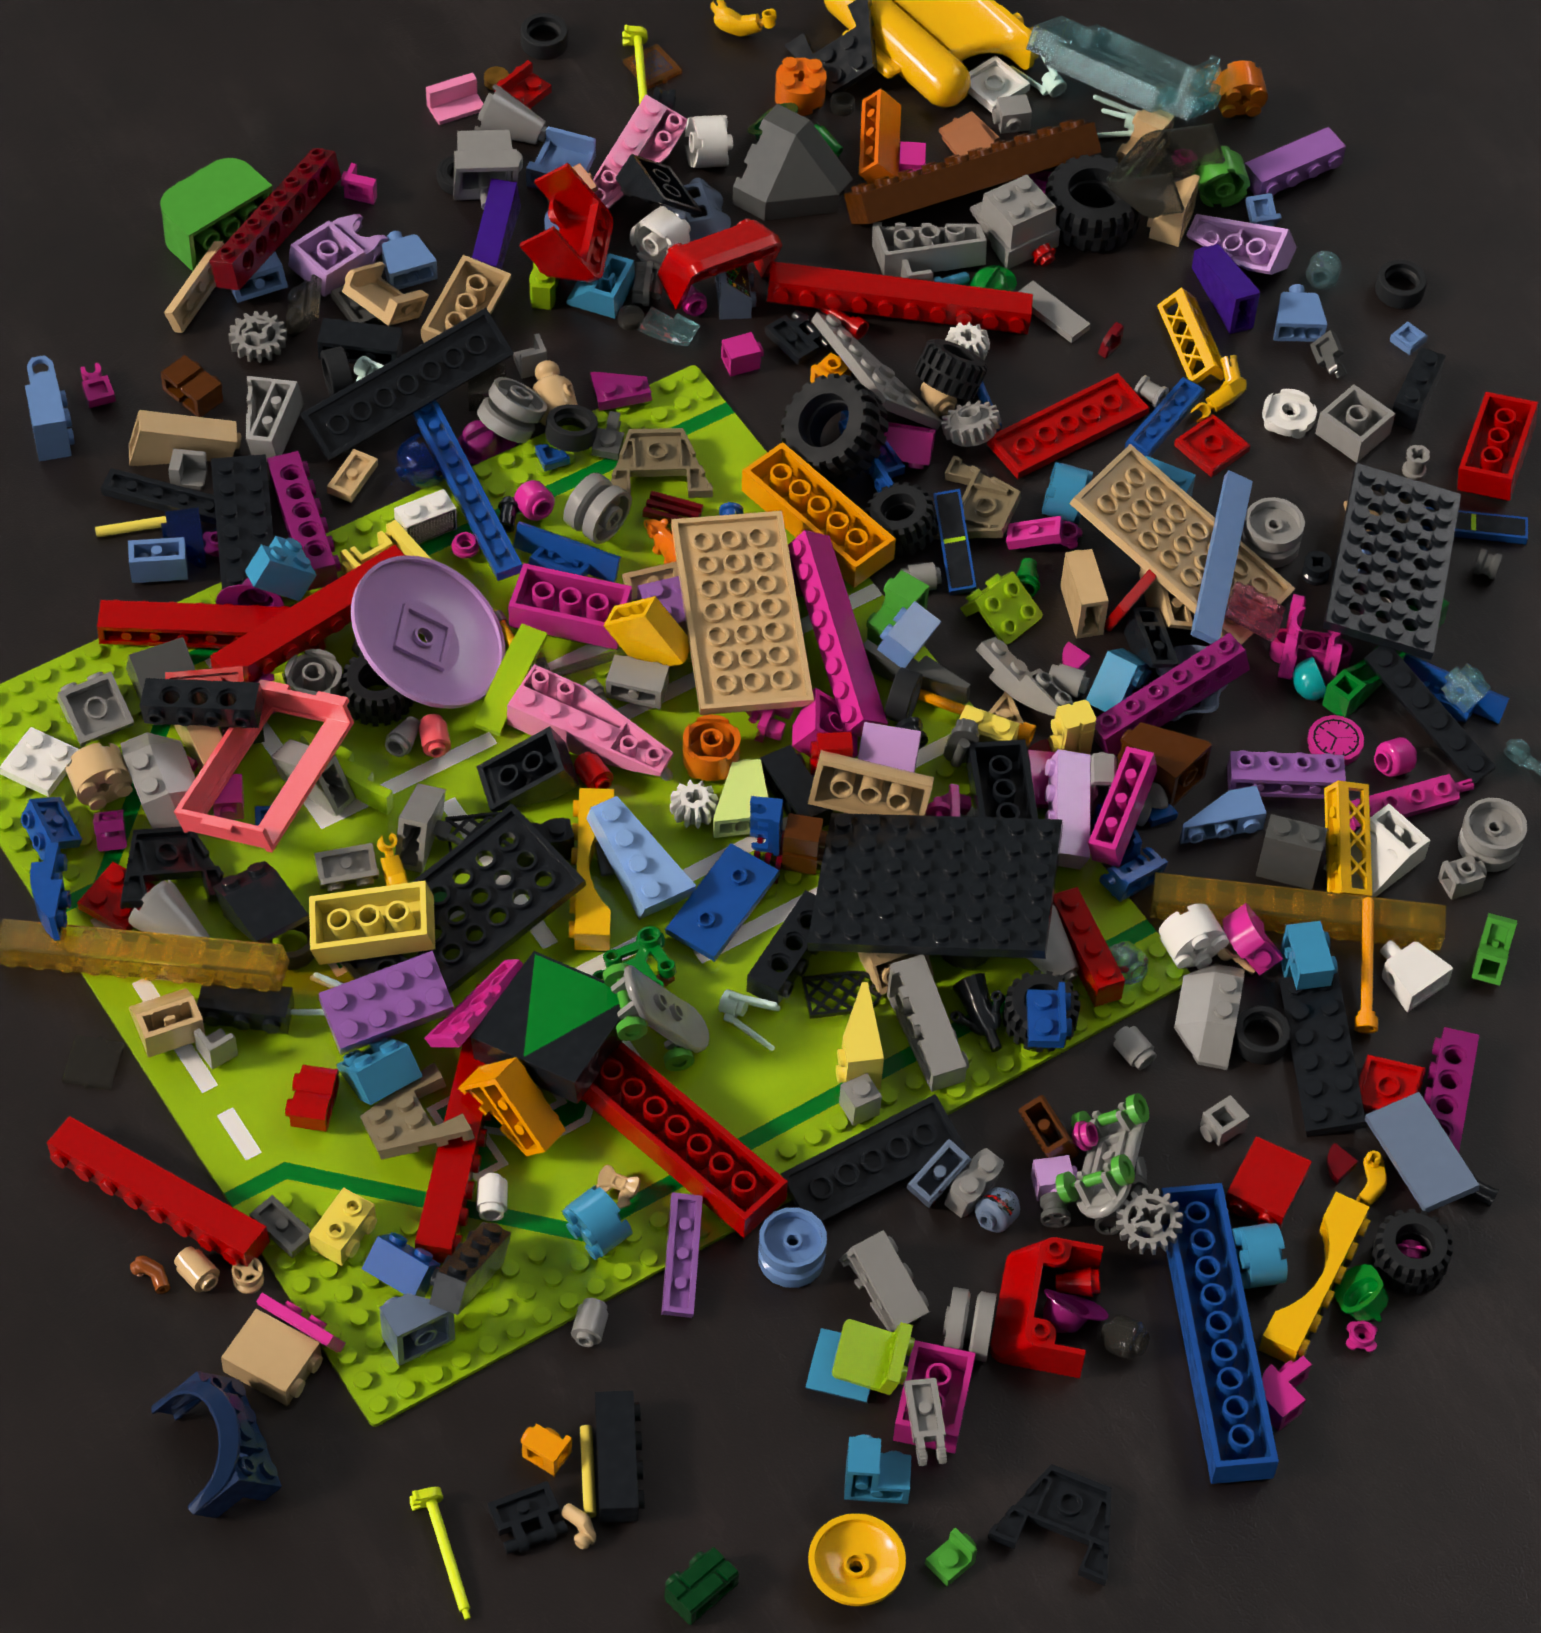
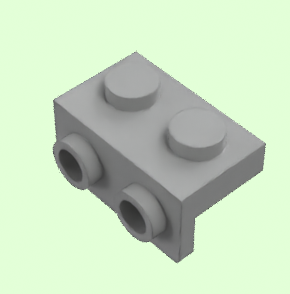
M372 843L314 853L320 889L327 888L328 892H335L345 889V885L356 883L357 887L374 884V879L379 878V870L377 869Z

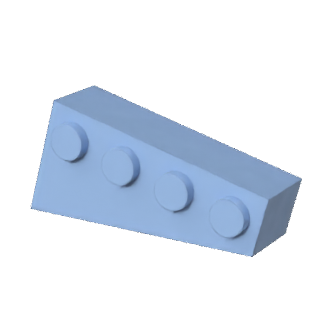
M618 796L591 807L586 819L639 920L691 896L696 887L694 882Z

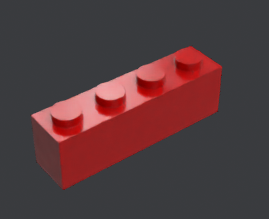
M1078 887L1055 893L1053 905L1056 906L1080 967L1077 974L1093 1006L1098 1007L1122 999L1125 978Z

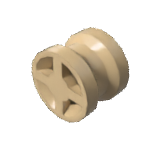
M254 1258L248 1267L242 1266L240 1263L237 1266H232L233 1283L235 1288L241 1293H255L263 1286V1267L259 1259Z

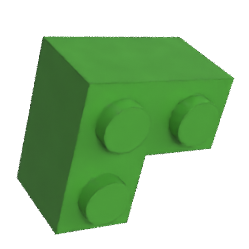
M903 570L895 578L891 577L886 582L883 590L885 592V600L882 608L877 613H872L866 623V627H868L867 640L878 647L883 641L879 637L889 623L892 626L896 624L893 619L902 607L908 609L915 601L927 610L929 585Z

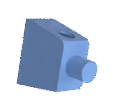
M392 231L387 235L388 241L382 244V260L385 264L384 269L389 284L400 290L438 279L437 260L418 235L412 234L403 237L400 231Z
M1294 284L1290 286L1289 292L1281 293L1276 316L1274 341L1314 342L1325 334L1327 321L1318 294L1305 292L1304 286L1301 284Z

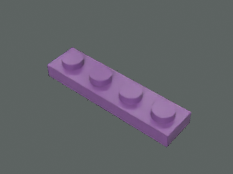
M675 1192L671 1194L661 1315L692 1318L694 1315L703 1196Z

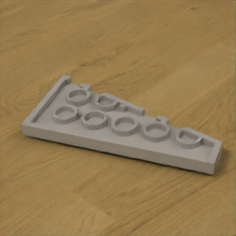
M816 312L811 320L859 382L879 397L882 401V406L887 411L938 430L943 421L895 376V372L891 368L883 365L841 325V321L832 314L826 316Z

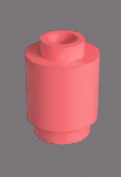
M439 714L424 716L419 725L423 752L434 758L442 757L451 749L447 723Z

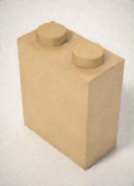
M1093 550L1066 552L1060 588L1076 639L1103 635L1109 600Z
M255 1309L224 1352L221 1360L223 1372L236 1379H240L241 1382L288 1406L293 1397L298 1398L305 1387V1380L310 1373H315L319 1369L323 1357L321 1356L320 1342Z

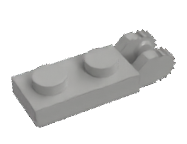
M928 1378L904 1381L913 1444L916 1443L919 1466L927 1465L928 1455L925 1442L933 1441L936 1442V1458L939 1464H945L947 1462L944 1441L946 1432L937 1379Z

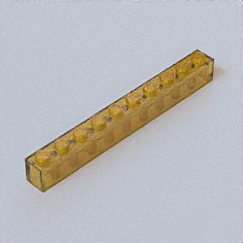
M1155 872L1150 917L1166 920L1177 911L1180 915L1188 912L1187 906L1202 903L1208 905L1220 926L1223 927V918L1247 903L1264 923V930L1284 934L1286 925L1321 921L1324 932L1327 931L1330 938L1340 941H1362V902L1368 896ZM1371 897L1374 900V943L1386 944L1388 941L1393 940L1399 947H1404L1412 942H1419L1429 950H1441L1445 937L1446 905Z
M3 919L0 925V964L11 968L21 966L31 967L35 970L53 969L64 973L74 971L94 976L105 974L114 975L119 978L136 977L148 981L156 979L168 980L178 984L188 982L198 983L203 986L220 985L232 989L251 988L266 992L269 990H281L290 962L282 944L67 925L66 928L62 929L61 939L54 941L46 932L41 922Z

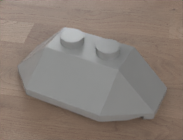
M147 732L120 743L123 758L151 827H180L181 825L174 811L196 778L182 742Z
M1215 963L1183 976L1174 1028L1185 1046L1193 1054V1058L1198 1065L1223 1070L1228 1068L1244 982V969Z

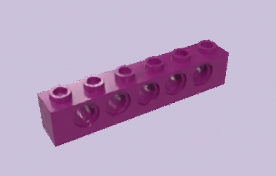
M299 451L266 458L269 477L288 537L297 540L302 545V550L311 561V566L316 573V577L307 591L325 587L338 579L337 572L341 571V565L338 555H332V552H335L332 536H326V533H329L326 518H320V514H323L320 500L313 497L316 495L313 479H307V477H310L308 463L301 460Z
M1229 632L1096 717L1094 741L1105 753L1116 756L1121 750V737L1128 729L1133 730L1140 722L1161 727L1249 671L1246 650Z
M1444 1027L1441 1038L1435 1037L1432 1055H1437L1436 1063H1430L1427 1079L1432 1080L1431 1087L1426 1086L1423 1099L1459 1153L1479 1035Z

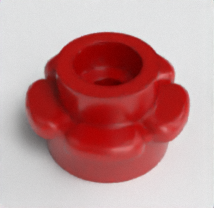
M1049 243L1039 246L1032 253L1034 263L1036 265L1041 264L1042 267L1051 264L1055 260L1054 253H1056V249L1052 248Z

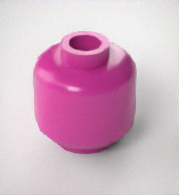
M536 480L523 483L517 489L514 496L519 511L532 521L542 520L549 516L555 505V498L552 492Z
M1402 737L1380 743L1374 756L1376 768L1388 777L1411 772L1417 762L1415 747L1410 741Z

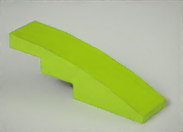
M525 624L520 625L485 696L474 722V727L501 736L507 725V705L533 665L536 664V659L547 641L546 632Z
M303 730L300 733L301 743L310 745L316 735ZM339 746L334 755L344 772L355 798L388 815L393 808L392 790L374 783L373 771L354 763L353 751Z

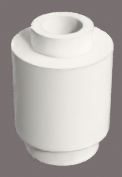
M488 1173L477 1181L476 1210L479 1212V1217L483 1220H501L507 1211L508 1181L500 1174Z

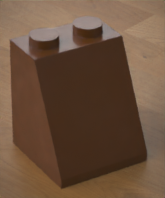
M1142 722L1133 730L1128 729L1121 737V750L1117 756L1119 760L1118 767L1127 746L1154 753L1157 773L1153 782L1163 787L1168 803L1173 807L1205 778L1212 744L1206 740Z

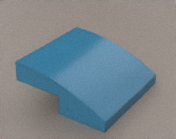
M821 1328L805 1388L867 1403L870 1389L836 1379L832 1376V1368L841 1333Z

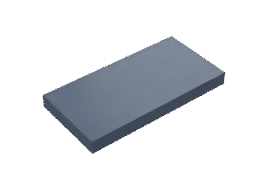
M1420 1092L1366 1114L1365 1121L1423 1211H1433L1479 1191V1183Z

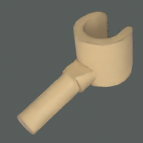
M1230 941L1226 948L1221 949L1217 953L1223 961L1233 959L1251 976L1255 972L1254 968L1244 958L1241 959Z

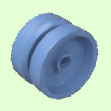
M784 1208L773 1212L767 1217L759 1232L758 1264L763 1275L772 1283L789 1288H799L813 1282L821 1274L825 1265L827 1231L822 1221L812 1212L802 1208Z

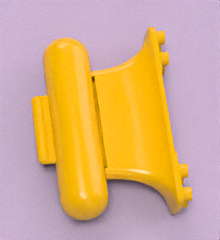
M824 0L827 10L849 29L844 31L843 35L856 27L847 6L855 0ZM872 0V6H870L874 22L872 34L876 47L877 71L887 79L899 74L931 104L941 108L956 106L968 94L971 86L970 73L960 61L979 54L995 53L1008 57L1021 69L1028 70L1033 67L1034 60L1038 58L1036 42L1040 40L1041 36L1037 28H1027L1024 25L1023 17L1019 13L1011 14L994 0Z

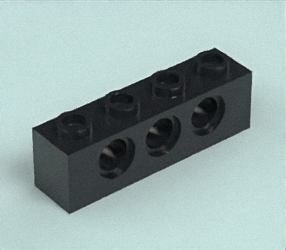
M146 678L139 706L144 723L220 726L242 729L259 728L264 698L260 683Z
M804 891L747 975V992L761 999L777 1002L778 1005L783 998L787 999L791 995L795 986L794 981L798 976L802 977L809 966L808 960L812 954L816 956L819 951H808L807 941L810 929L805 928L811 925L816 898L815 894Z

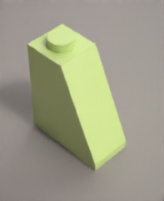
M743 759L732 762L714 814V838L750 834L751 796L768 797L761 759Z

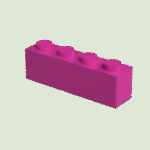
M1126 747L1088 841L1092 860L1117 867L1120 866L1157 773L1154 753Z

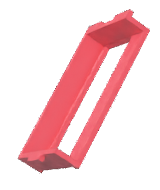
M260 679L258 683L261 686L264 704L259 728L242 729L229 727L174 813L184 833L189 831L265 848L267 852L272 853L353 726L354 720L347 707L349 703L348 697L318 691L316 695L291 690L290 685ZM273 711L324 722L259 826L207 814Z

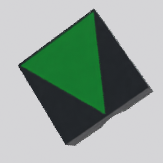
M533 951L470 1036L474 1059L491 1064L517 1057L525 1066L533 1082L540 1088L578 1104L599 1075L605 1060L623 1041L619 1039L616 1025L623 1020L617 1014L620 1010L617 993L614 994L611 987L605 985L604 980Z

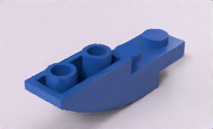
M59 842L47 843L43 862H31L30 884L37 913L42 926L54 941L61 939L62 929L67 927L66 910L71 908L70 891H65L62 875L63 871H67V856L61 853Z

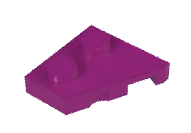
M590 372L599 411L652 401L649 383L645 376Z

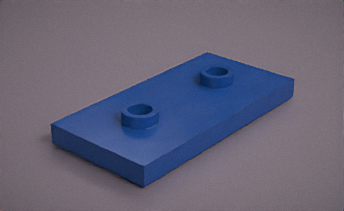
M730 843L665 928L666 934L715 962L779 877V870Z

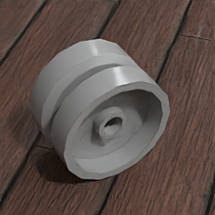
M498 377L489 389V397L483 399L477 415L481 422L497 435L517 443H526L535 431L534 423L541 421L547 410V405L528 386L507 377Z
M592 473L586 476L571 493L563 512V520L576 531H582L585 537L595 544H602L613 537L623 525L631 508L632 497L629 492L618 485H613L602 474Z
M1276 497L1260 499L1247 509L1241 541L1272 568L1290 564L1298 556L1305 526L1303 513L1296 505L1285 499Z
M1501 798L1478 800L1466 812L1458 836V850L1463 858L1473 855L1476 862L1482 861L1487 872H1499L1508 869L1517 861L1527 833V820L1522 811L1509 801Z
M953 1287L951 1303L946 1309L942 1334L945 1335L944 1346L962 1350L964 1339H969L968 1352L976 1353L975 1361L986 1362L997 1294L981 1291L977 1295L975 1310L969 1309L971 1298L969 1289Z

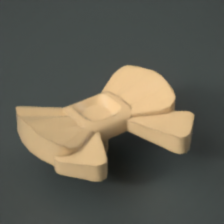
M605 1165L598 1175L596 1188L600 1187L606 1193L612 1188L619 1190L617 1206L619 1209L631 1205L630 1199H633L639 1191L641 1180L637 1176L627 1178L616 1173L612 1166Z

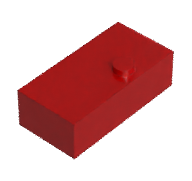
M1485 392L1459 466L1457 490L1508 501L1511 500L1536 427L1538 402Z

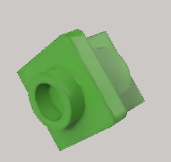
M954 1528L950 1532L949 1539L926 1558L925 1565L946 1586H949L975 1563L977 1555L976 1544L968 1534H962L957 1528Z

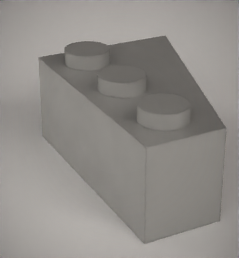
M247 376L248 413H246V441L251 455L266 454V458L282 455L304 405L298 382Z
M883 1230L852 1246L839 1261L843 1267L850 1265L858 1277L854 1280V1283L859 1290L864 1287L866 1288L872 1299L870 1306L886 1329L894 1332L901 1322L911 1325L929 1313L927 1308L929 1304L924 1293L921 1290L918 1291L912 1281L913 1274L906 1263L901 1262L894 1239L891 1236H887Z

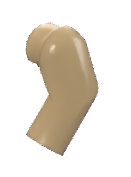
M571 1503L566 1504L561 1511V1516L577 1527L579 1533L574 1536L575 1544L580 1549H587L590 1544L593 1545L597 1537L591 1518Z

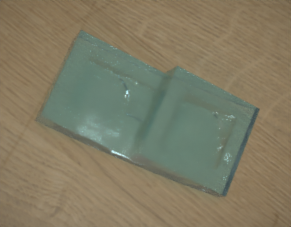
M651 306L638 331L667 343L689 346L700 325L678 313L672 318Z

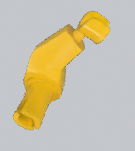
M716 0L718 6H716L714 1L711 3L710 8L715 14V25L729 34L743 37L761 32L763 25L765 28L771 29L776 24L777 15L774 9L764 10L762 18H760L759 14L741 15L735 10L728 8L724 0Z
M1230 355L1231 366L1229 365L1228 356L1220 359L1225 381L1217 391L1205 399L1207 403L1201 402L1191 410L1190 413L1195 410L1202 412V417L1197 422L1207 418L1211 410L1217 412L1232 404L1246 390L1247 383L1240 375L1237 355Z
M394 833L389 835L391 846L384 843L383 836L381 835L377 841V847L381 852L385 853V857L380 859L386 886L409 883L400 855H394L393 848L398 842Z

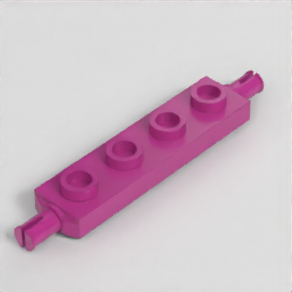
M1447 774L1370 795V817L1387 804L1393 806L1405 818L1457 804L1460 800V793L1474 790V783H1471L1472 779L1455 782L1451 775ZM1360 799L1352 800L1351 802L1357 807L1360 804ZM1353 816L1350 819V828L1356 832L1361 827V824Z

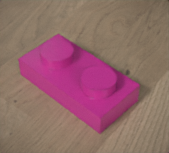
M1056 516L1010 523L1006 538L1008 549H1023L1062 542L1064 527L1062 517Z

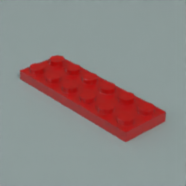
M1116 373L997 432L987 441V445L1018 480L1148 415L1149 406L1120 374Z

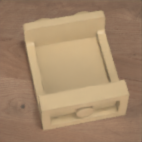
M377 262L351 269L347 273L342 292L386 325L390 326L420 317L429 295L423 290L406 294L397 290L381 277L385 268L384 263Z

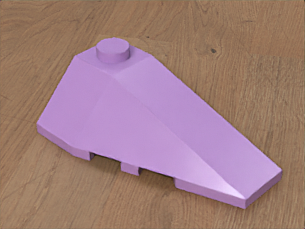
M1200 214L1195 215L1186 234L1189 239L1203 247L1219 244L1238 266L1247 271L1270 275L1287 269L1297 248L1289 229Z

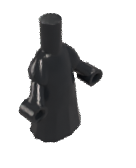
M975 973L955 983L953 990L961 1000L970 1019L966 1018L958 1010L950 1014V1019L956 1024L969 1027L974 1034L985 1036L991 1052L1002 1049L996 1031L1001 1024L1000 1008L1001 1004L1005 1001V995L1000 990H996L991 993L990 997L985 973Z

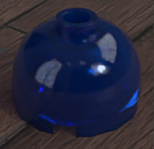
M416 433L406 439L398 448L396 458L399 466L395 467V470L402 482L408 480L413 487L427 489L445 481L443 475L437 477L436 473L440 469L425 443L418 444L417 440L421 436L419 433Z

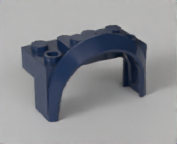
M197 1371L151 1406L152 1414L157 1412L171 1414L175 1420H179L203 1401L214 1418L219 1444L216 1466L205 1488L187 1506L192 1515L218 1518L242 1498L265 1501L282 1487L277 1475V1468L272 1463L267 1450L266 1440L261 1435L256 1422V1415L250 1407L246 1396V1389L240 1379Z

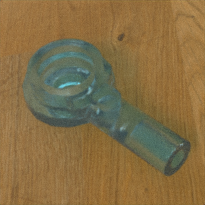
M1509 739L1506 742L1507 747L1504 749L1506 756L1519 766H1524L1528 770L1532 769L1541 776V762H1538L1531 756L1528 744L1521 739Z

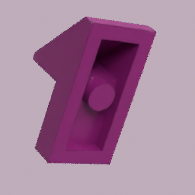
M123 809L94 813L93 825L98 850L125 849L127 847Z

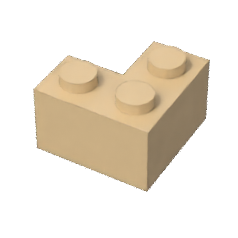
M1150 103L1147 105L1157 109L1152 112L1145 109L1137 111L1132 121L1134 131L1131 134L1130 140L1119 147L1116 155L1118 163L1121 164L1123 162L1129 167V171L1133 170L1138 176V180L1142 182L1169 153L1175 120L1174 115Z

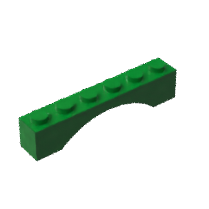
M1444 598L1438 628L1445 621L1450 603ZM1412 605L1408 607L1413 611H1418V609ZM1404 625L1406 630L1414 631L1412 627ZM1395 650L1403 660L1405 655L1408 654ZM1363 659L1354 666L1343 669L1327 685L1322 706L1337 716L1348 718L1383 682Z

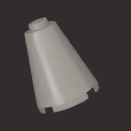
M494 84L492 88L495 90L494 95L488 93L477 119L481 121V126H475L474 130H509L511 140L534 145L538 141L543 142L546 137V121L503 88Z
M169 879L168 882L165 880L161 881L141 899L144 902L141 909L134 908L128 918V923L134 928L189 959H194L195 957L200 959L211 948L209 945L211 937L176 885Z
M1053 905L1046 959H1027L1044 974L1047 971H1052L1053 976L1057 977L1059 974L1064 976L1065 983L1072 982L1077 978L1076 972L1080 967L1056 906Z

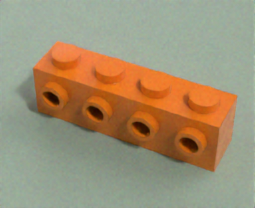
M882 89L862 100L859 175L868 184L875 183L874 180L880 177L898 176L901 104Z

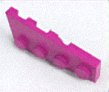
M520 959L504 960L424 1038L430 1047H461L522 968L523 963Z

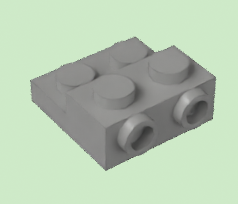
M103 672L94 673L87 678V681L78 685L76 682L69 683L58 692L57 700L68 724H71L80 746L134 725V720L112 672L103 674Z

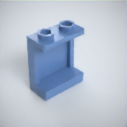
M548 126L545 143L536 161H529L526 167V186L539 189L534 183L535 179L566 163H569L571 167L581 163L588 173L596 157L595 138Z

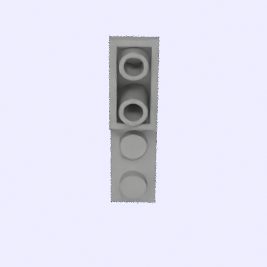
M993 637L981 642L977 647L976 651L994 668L989 678L999 688L1020 703L1052 716L1056 715L1058 706L1065 704L1073 705L1070 695L1062 691L1053 682L1052 677L1040 668L1029 672L1026 664L1017 659L1008 650L1007 645L1003 641Z

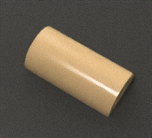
M462 255L421 328L423 342H427L484 308H487L491 315L511 279V274Z
M821 750L808 804L848 814L925 816L934 777Z

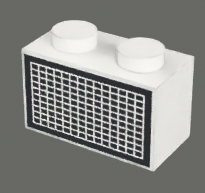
M444 489L394 508L395 520L417 544L457 529L456 507Z

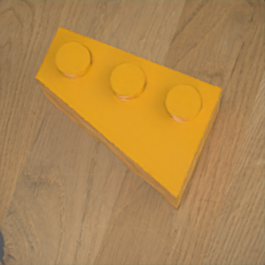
M517 1057L479 1066L458 1087L464 1095L469 1092L481 1104L478 1109L484 1115L490 1112L502 1124L499 1130L526 1156L546 1152L566 1131L559 1120V1116L552 1110L542 1091L535 1085L525 1066Z

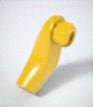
M1375 1150L1368 1152L1364 1158L1363 1165L1367 1184L1356 1198L1358 1202L1369 1207L1385 1192L1387 1186L1384 1160L1381 1153Z

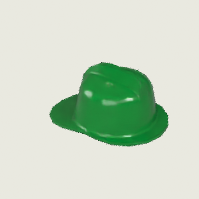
M990 265L979 270L968 286L1014 291L1017 281L1015 275L1007 268Z
M1368 1264L1357 1265L1347 1270L1341 1284L1336 1283L1334 1289L1335 1298L1342 1311L1349 1313L1358 1321H1369L1374 1318L1381 1322L1380 1313L1387 1307L1389 1298L1377 1270Z

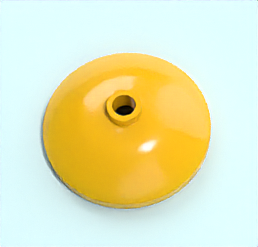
M846 1514L828 1521L815 1534L809 1548L808 1565L813 1581L827 1597L848 1606H868L886 1599L899 1586L905 1571L906 1554L900 1537L887 1523L866 1514ZM858 1566L861 1568V1571L853 1572L850 1568Z

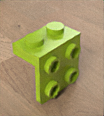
M1013 571L1003 576H1000L998 573L985 582L987 587L982 591L978 588L966 597L968 602L960 608L966 617L979 611L996 637L1006 645L1012 643L1043 616L1042 611Z
M852 1319L846 1320L842 1327L832 1368V1376L839 1380L891 1395L898 1384L903 1385L907 1376L908 1366H905L904 1362L906 1355L910 1356L915 1342V1338L911 1337L913 1325L901 1322L894 1332H890Z

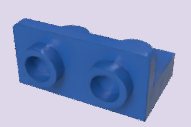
M61 797L29 799L25 810L22 812L21 823L26 829L32 841V846L37 851L41 860H44L47 843L59 842L60 849L78 848L80 846L82 838Z
M1059 982L1057 990L1027 989L1028 1047L1064 1048L1066 1036H1071L1072 1019L1066 1018V1011H1070L1071 993H1065V982Z

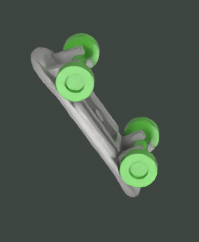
M618 963L607 967L603 971L604 983L606 986L611 987L614 994L617 993L620 1010L617 1014L623 1020L616 1025L619 1039L633 1041L643 1037L648 1031L647 1021L650 1028L667 1038L664 1045L670 1051L663 1057L665 1068L669 1071H681L692 1066L695 1061L693 1052H702L709 1044V1030L699 1012L689 1003L680 999L632 965Z
M1139 1093L1128 1096L1126 1103H1119L1116 1110L1103 1114L1098 1110L1093 1111L1092 1117L1094 1119L1086 1111H1080L1072 1115V1129H1074L1075 1124L1079 1121L1092 1122L1098 1132V1144L1086 1152L1082 1171L1077 1172L1076 1177L1078 1180H1076L1071 1172L1067 1171L1058 1174L1055 1183L1061 1200L1064 1203L1077 1201L1076 1204L1079 1210L1088 1218H1104L1118 1210L1125 1202L1130 1192L1131 1184L1135 1180L1134 1170L1144 1128L1149 1120L1147 1102Z

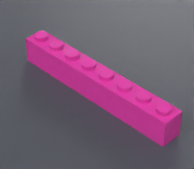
M804 530L788 544L789 552L844 732H851L853 736L862 737L864 722L888 725L830 536Z

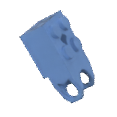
M45 355L32 357L27 364L30 385H25V391L39 462L72 456L70 445L75 444L72 428L67 429V427H72L68 408H63L68 406L65 390H59L52 360ZM37 364H46L49 369L47 372L34 373L33 367Z

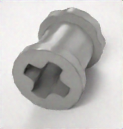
M1144 375L1137 383L1134 391L1139 397L1148 400L1156 408L1169 393V388L1157 385L1150 381L1149 376Z
M1412 445L1407 449V461L1403 464L1402 468L1405 477L1420 480L1426 475L1427 468L1425 464L1430 459V451L1423 445Z

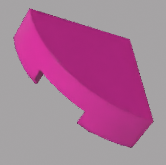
M1068 641L1063 649L1062 661L1064 665L1082 670L1090 662V655Z

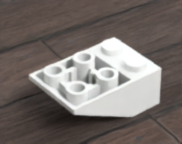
M1387 804L1370 817L1371 898L1373 899L1425 860L1430 844V839L1390 804ZM1361 827L1356 832V835L1361 831ZM1354 844L1351 847V856L1358 863L1362 859V852ZM1355 872L1351 876L1352 888L1363 889L1362 879ZM1355 896L1361 903L1363 902V899L1365 898V897H1357V896Z

